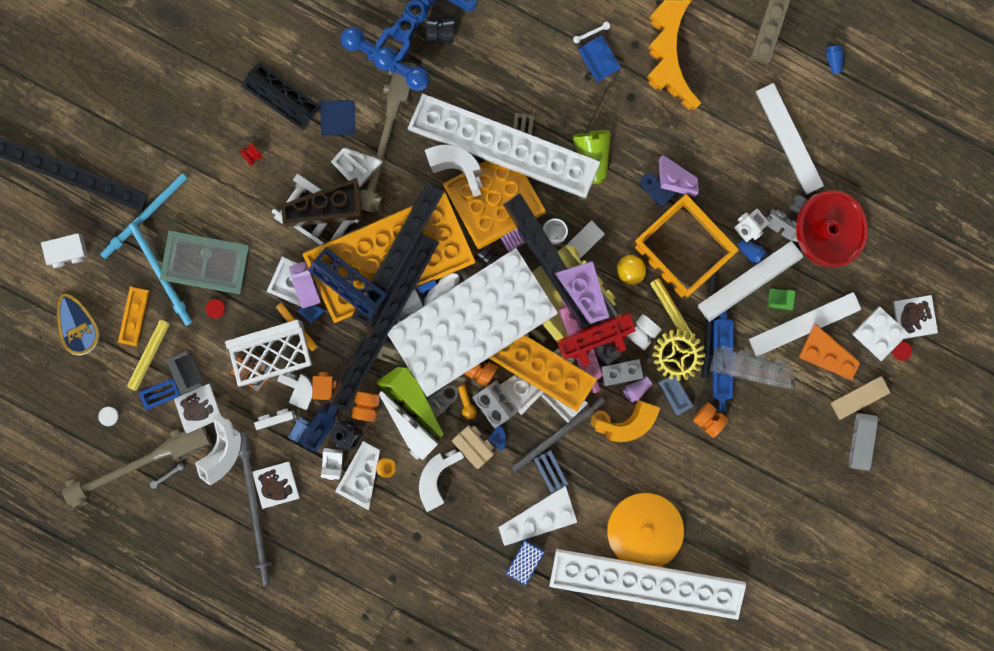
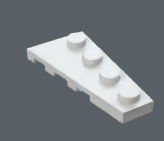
M557 349L553 352L558 356L562 357L560 349ZM572 357L566 359L571 364L575 362ZM517 375L500 384L521 415L544 393Z
M566 486L499 526L504 546L577 523Z

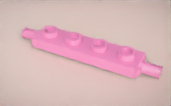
M562 299L564 306L559 309V313L567 336L582 331ZM591 349L590 352H587L589 365L583 367L579 357L576 358L578 368L598 380L603 375L594 349ZM596 381L592 388L593 393L601 391L598 381Z

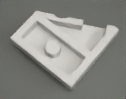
M342 148L331 163L349 181L357 178L361 188L383 161L348 148Z

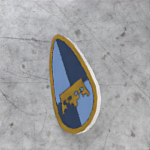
M66 293L62 294L57 306V321L62 344L73 355L87 354L98 343L100 336L98 327L86 308L76 298Z

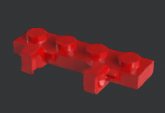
M627 312L559 339L557 344L564 360L573 356L575 359L579 357L584 367L590 364L587 352H590L593 348L608 342H614L618 352L626 350L623 339L627 338L626 335L636 332L630 313Z

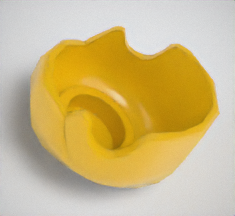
M626 255L617 264V274L620 280L627 285H636L642 282L646 276L645 264L636 255Z

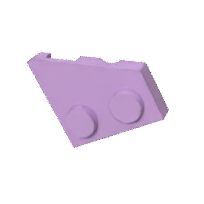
M663 155L660 157L659 173L661 188L696 197L699 193L697 177Z

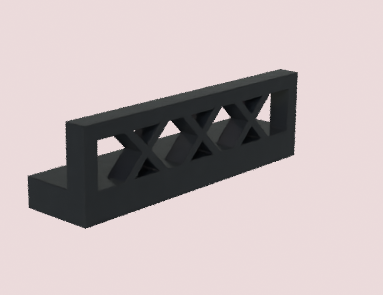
M258 63L246 75L242 84L244 89L303 131L321 108V106L261 63ZM259 70L260 72L265 74L266 77H260L256 74V72ZM272 83H277L281 86V89L275 88ZM288 94L294 95L297 100L290 99ZM303 105L309 106L313 111L310 113L304 109Z

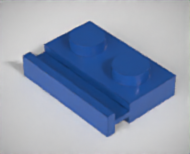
M602 35L578 49L579 54L597 83L621 69Z

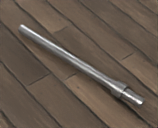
M601 397L590 406L584 407L579 415L511 466L515 473L587 417H592L595 414L594 412L606 403L605 400Z

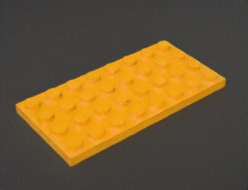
M444 192L422 231L423 234L440 243L415 288L433 279H439L476 263L447 195ZM413 205L303 252V257L308 267L310 268L312 262L327 247L371 282ZM326 254L321 259L325 264H333L332 259ZM344 268L338 269L339 275L342 277L348 276V272ZM312 274L334 323L352 316L356 308ZM359 280L353 281V285L357 289L363 288L362 282Z

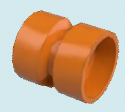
M483 361L464 374L471 379L475 377L476 382L486 387L498 366L490 361Z
M358 391L354 399L357 405L353 407L351 418L376 422L377 410H375V407L379 406L380 395Z
M707 402L697 412L692 421L699 427H705V432L714 438L726 426L729 419L722 413H716L717 409Z

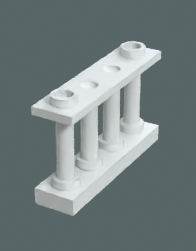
M297 174L293 179L297 183L295 185L296 189L287 202L298 199L302 192L305 193L306 190L314 194L321 189ZM273 209L274 219L283 224L282 211L278 212ZM361 220L343 221L331 240L343 236L350 224L354 222L359 224ZM328 223L318 224L311 234L303 229L302 226H294V228L319 245H322L324 242L319 240L318 237Z

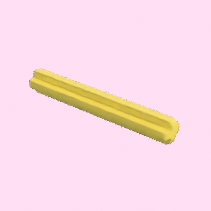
M659 278L655 279L650 284L677 329H681L682 335L685 330H688L687 336L690 337L692 332Z
M164 320L159 321L127 385L128 388L132 390L138 389L169 327L168 322Z

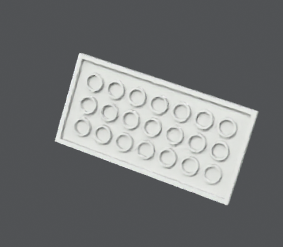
M515 248L393 326L388 336L428 397L558 313L517 248Z

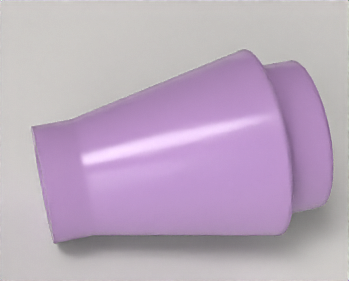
M645 376L643 379L627 385L623 392L627 399L633 403L644 395L652 386V382Z

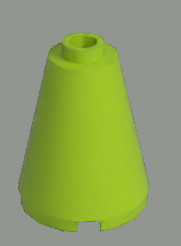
M597 130L590 131L591 133L585 134L583 132L573 135V142L577 153L601 163L592 184L603 183V179L607 178L611 140L610 131Z

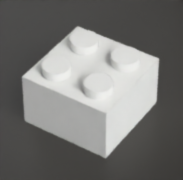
M878 306L852 334L882 361L909 333Z

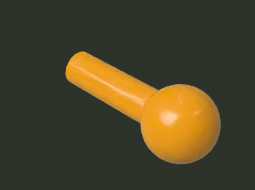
M465 384L458 385L457 387L464 406L462 415L466 419H473L477 415V409L470 402Z

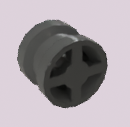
M795 195L793 198L794 202L788 209L799 214L800 209L808 199Z

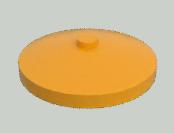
M637 493L626 497L614 508L608 520L607 537L610 547L618 559L661 567L670 562L680 550L684 538V526L678 510L667 499L653 493Z

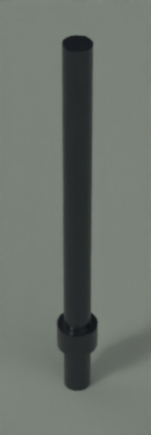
M717 272L709 278L708 298L716 293ZM707 318L703 349L705 357L701 358L704 361L701 378L709 379L710 363L712 364L713 320L709 322Z

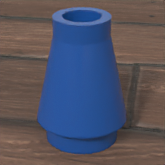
M842 45L826 47L827 52L825 54L832 74L843 72L844 49H842Z
M744 239L737 246L752 263L758 264L767 252L763 249L764 247L750 241L746 242Z

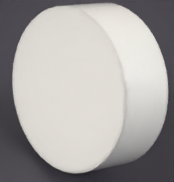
M105 407L99 412V421L105 426H112L117 423L119 413L113 407Z

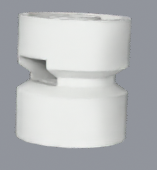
M551 219L543 226L544 232L553 245L561 243L567 236V226L560 219Z
M642 314L636 321V332L626 336L641 349L645 350L651 343L650 339L655 338L661 331V328Z

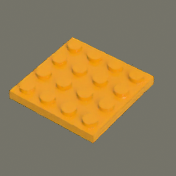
M487 160L479 164L483 174L479 176L483 186L479 188L481 195L473 196L464 173L443 183L478 250L518 229L503 206L506 201L516 194L520 193L536 218L546 213L525 175Z

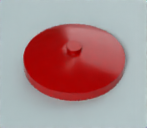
M824 191L810 197L800 209L796 222V235L802 251L812 262L827 268L842 267L853 262L861 254L867 241L868 224L862 207L853 197L841 191Z

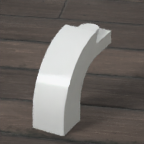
M439 145L425 150L433 173L449 168L458 169L466 175L473 196L481 195L479 188L483 186L479 176L483 174L477 161L469 152L453 145Z
M219 414L213 417L217 433L216 444L207 456L195 463L199 477L209 485L220 480L231 469L238 457L241 446L240 433L233 429L229 419H225Z
M454 449L445 454L446 458H443L441 452H439L429 460L423 469L419 482V493L427 512L444 504L445 501L438 490L437 479L444 468L464 458L461 451L457 452Z

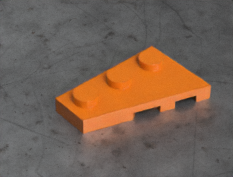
M814 323L799 354V358L852 380L860 365V361L843 346L839 345L828 333L824 332L819 325Z

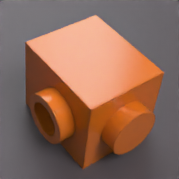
M318 372V376H313L312 399L330 400L337 387V380H334V376H329V372Z

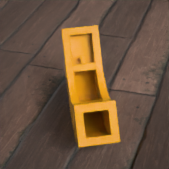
M638 400L632 415L626 421L614 424L593 417L590 425L595 427V431L606 434V438L611 441L627 442L641 437L652 427L660 408Z

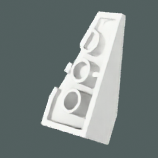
M382 390L379 395L407 446L411 449L409 453L415 459L421 458L423 460L439 442Z

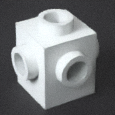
M756 209L749 215L747 212L738 219L740 223L734 228L748 242L751 238L754 240L759 238L763 234L762 230L769 222Z

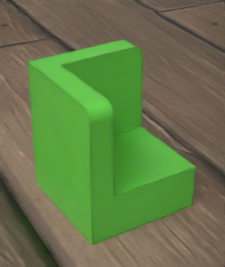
M770 289L767 307L793 310L795 291Z

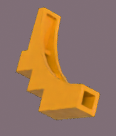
M664 0L649 18L652 20L650 23L657 30L661 29L663 31L648 47L651 50L649 53L656 60H662L648 75V83L655 90L657 88L662 90L665 86L669 87L667 90L671 95L681 98L683 100L681 103L688 110L691 108L695 110L701 102L691 92L682 76L676 50L680 21L692 0Z

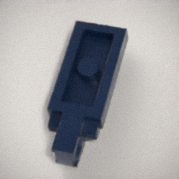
M329 401L325 407L322 406L299 443L316 453L334 426L337 416L335 413L339 407L330 404Z

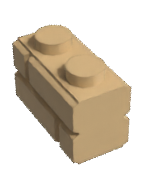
M468 425L452 439V442L473 466L478 469L494 455L492 451L494 447L488 440L484 442L479 437L482 433L475 426L471 428Z

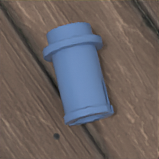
M303 417L295 420L296 424L288 435L293 441L299 442L304 431L309 427L310 422Z

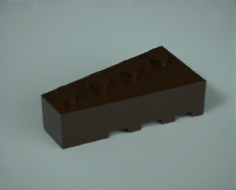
M354 178L348 182L334 185V187L317 191L309 196L281 204L283 225L285 227L362 220L359 180Z

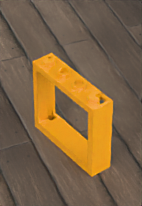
M687 194L635 240L637 245L635 249L642 256L646 254L650 259L648 260L649 264L655 270L657 268L660 269L663 273L661 275L668 284L672 282L676 288L674 290L681 298L683 296L688 298L739 251ZM683 206L727 251V254L688 290L644 244L652 234Z

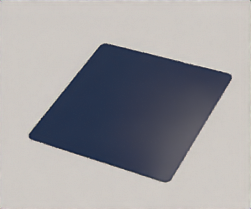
M354 100L320 102L321 135H355Z

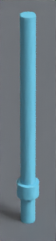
M182 173L133 222L139 227L188 178ZM129 226L119 236H115L110 241V244L100 253L104 259L115 249L118 250L123 245L122 242L132 234Z
M133 222L128 226L160 280L162 268L137 224ZM160 280L174 304L173 308L176 314L179 313L186 326L191 324L192 320L185 310L186 306L183 301H180L170 282Z

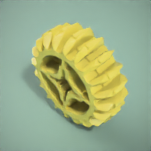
M677 329V335H675L673 330H670V337L664 333L662 335L664 340L659 338L657 342L660 345L654 346V349L659 351L653 353L654 357H659L654 360V364H661L657 370L660 371L664 368L663 376L670 373L669 379L671 380L674 375H677V381L681 380V375L687 380L689 378L688 373L694 377V370L700 371L701 369L697 364H704V361L699 359L705 357V353L699 352L704 349V346H697L701 340L697 339L694 341V333L688 337V330H685L683 335L681 334V329ZM677 340L685 341L692 348H683ZM672 342V353L664 356L665 346ZM677 351L683 353L681 359L674 356ZM694 353L693 364L686 368L685 357ZM667 361L676 362L680 369L671 367Z

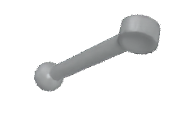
M179 463L172 471L157 481H152L150 487L153 489L157 488L159 483L178 470H183L184 464Z

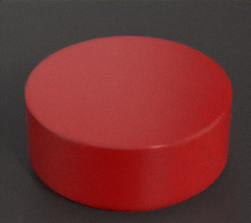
M213 299L206 304L205 310L209 317L220 318L224 315L226 308L221 300Z
M900 342L891 353L896 360L904 361L910 358L912 348L908 343Z

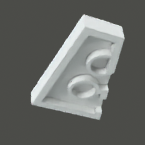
M363 441L335 492L369 510L380 450Z

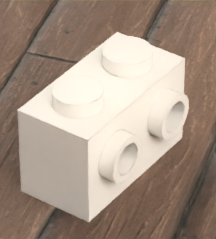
M78 233L41 242L46 265H53V268L65 266L64 263L69 261L72 264L83 262V258L88 257L83 234Z

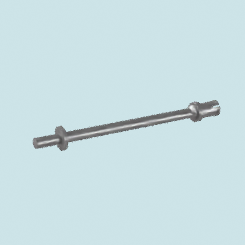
M248 433L240 434L241 446L238 456H240L243 462L259 563L255 565V568H260L262 584L265 586L270 585L267 566H271L272 562L266 561L250 456L253 452L250 450Z

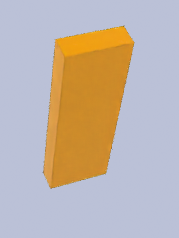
M130 286L118 343L138 347L150 290Z

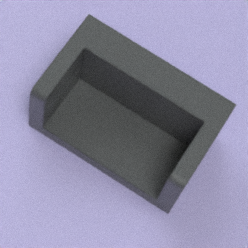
M190 350L166 359L181 395L205 386Z

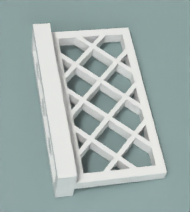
M295 320L225 341L226 347L230 352L238 387L312 366L303 332V322ZM299 334L301 341L298 346L295 347L289 344L291 337ZM276 340L284 343L279 353L271 349L272 344ZM260 345L266 348L261 358L252 354L256 346ZM287 345L295 349L290 359L282 355ZM269 350L277 354L272 365L264 361ZM244 351L247 353L243 363L237 361L236 352ZM298 352L304 354L305 363L297 364L293 361ZM251 356L259 360L254 370L245 366ZM280 357L289 361L285 369L281 370L275 367ZM262 362L270 366L267 374L264 375L257 372ZM246 368L252 374L248 380L242 381L240 374Z

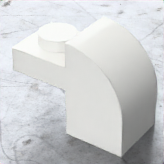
M289 372L279 375L278 382L295 388L289 403L308 410L313 400L312 381L304 374L300 375L299 380L296 379V375Z

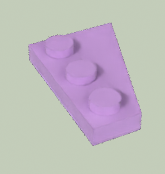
M593 262L555 273L589 323L609 318Z

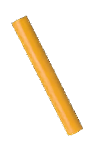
M282 303L275 307L287 322L295 321V318ZM303 330L307 346L311 351H314L318 346Z

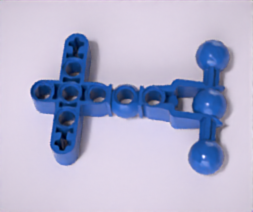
M411 0L408 2L402 17L398 19L391 29L387 28L383 31L376 46L366 41L363 32L356 27L346 28L340 36V42L346 50H361L367 54L368 60H373L374 65L379 70H390L391 75L395 72L406 78V83L412 90H424L430 82L428 71L419 66L411 68L402 63V61L410 51V40L414 35L415 28H418V24L427 18L430 6L436 0ZM448 0L465 11H473L478 5V0H470L469 2H466V0ZM413 9L421 10L417 15L411 13ZM408 24L411 28L409 30H402L401 26ZM389 39H395L396 42L403 43V47L398 55H396L392 48L384 47Z

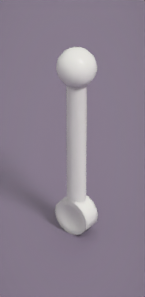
M604 22L601 27H598L581 36H575L573 38V41L575 43H579L581 39H584L603 29L608 30L610 28V24L608 22Z

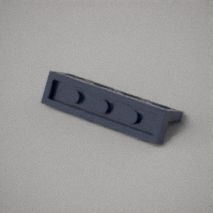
M327 247L312 262L308 270L368 318L373 315L377 307L387 296L385 292ZM326 254L332 259L333 264H325L321 259ZM344 268L348 272V276L342 277L339 275L338 269ZM359 280L362 282L363 288L357 289L353 285V281ZM374 292L380 298L375 303L369 298L368 293Z

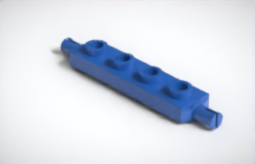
M727 310L724 311V315L723 313L720 314V319L713 321V398L719 400L718 411H722V404L723 411H727L726 400L733 398V321L727 319Z

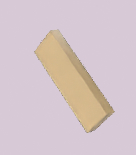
M879 376L830 402L838 419L841 420L890 394V391L882 376Z

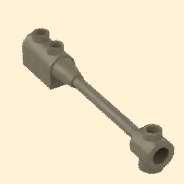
M402 61V63L411 68L418 67L417 64ZM397 72L392 74L391 81L385 83L383 90L387 94V118L376 156L377 159L382 161L385 156L393 122L398 115L402 103H411L414 92L407 85L406 78ZM382 164L371 175L367 191L361 190V208L363 211L375 213V211L380 212L382 209L383 197H379L380 195L375 193Z
M204 426L190 433L185 431L181 433L180 430H175L169 433L170 438L152 451L151 454L84 485L81 481L77 482L76 479L67 481L65 483L66 488L62 489L64 499L73 509L80 508L88 503L86 499L89 498V491L143 465L170 456L174 460L180 461L212 446L213 444Z

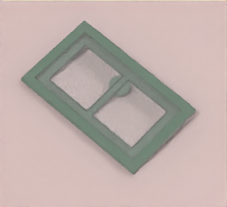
M168 231L160 280L240 294L249 245Z

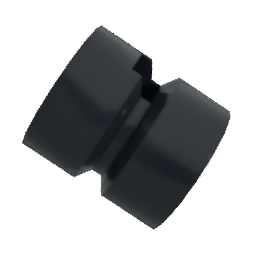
M427 17L426 42L435 43L441 39L443 43H454V18H443L439 22L438 18Z

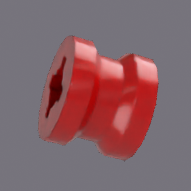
M252 142L248 144L246 149L239 151L250 166H253L257 159L263 158Z

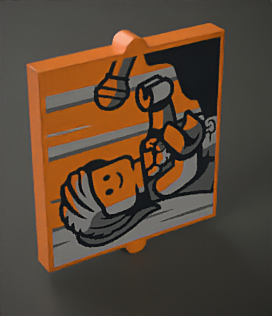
M253 351L252 354H254L255 356L261 358V355H260V354H258L257 352ZM244 352L242 357L238 358L237 361L243 363L247 356V353ZM251 356L245 366L254 370L259 360ZM264 358V361L272 365L270 361ZM262 362L257 372L261 375L267 374L270 366ZM233 368V370L230 373L235 376ZM243 369L240 374L242 381L249 379L252 374L250 370ZM269 378L248 384V386L258 392Z

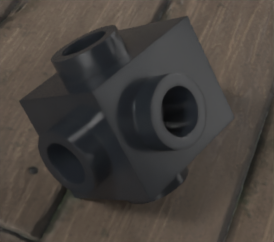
M345 420L335 423L331 429L332 434L329 439L334 441V445L338 448L349 451L356 448L364 433L357 428L354 422Z

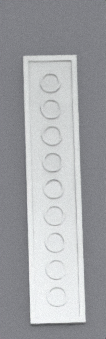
M422 94L408 127L409 131L445 145L460 147L471 155L585 199L601 164L600 161Z
M556 549L549 587L738 620L746 582Z

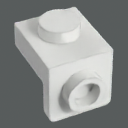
M324 448L322 478L329 480L340 479L343 450Z

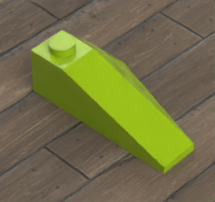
M397 367L376 382L392 400L396 399L403 403L402 408L406 412L416 415V421L433 436L442 437L444 435L418 381L413 377L409 368Z

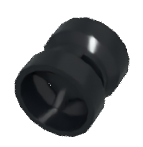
M488 245L475 258L479 262L484 263V268H486L501 257L498 254L494 255L493 249Z

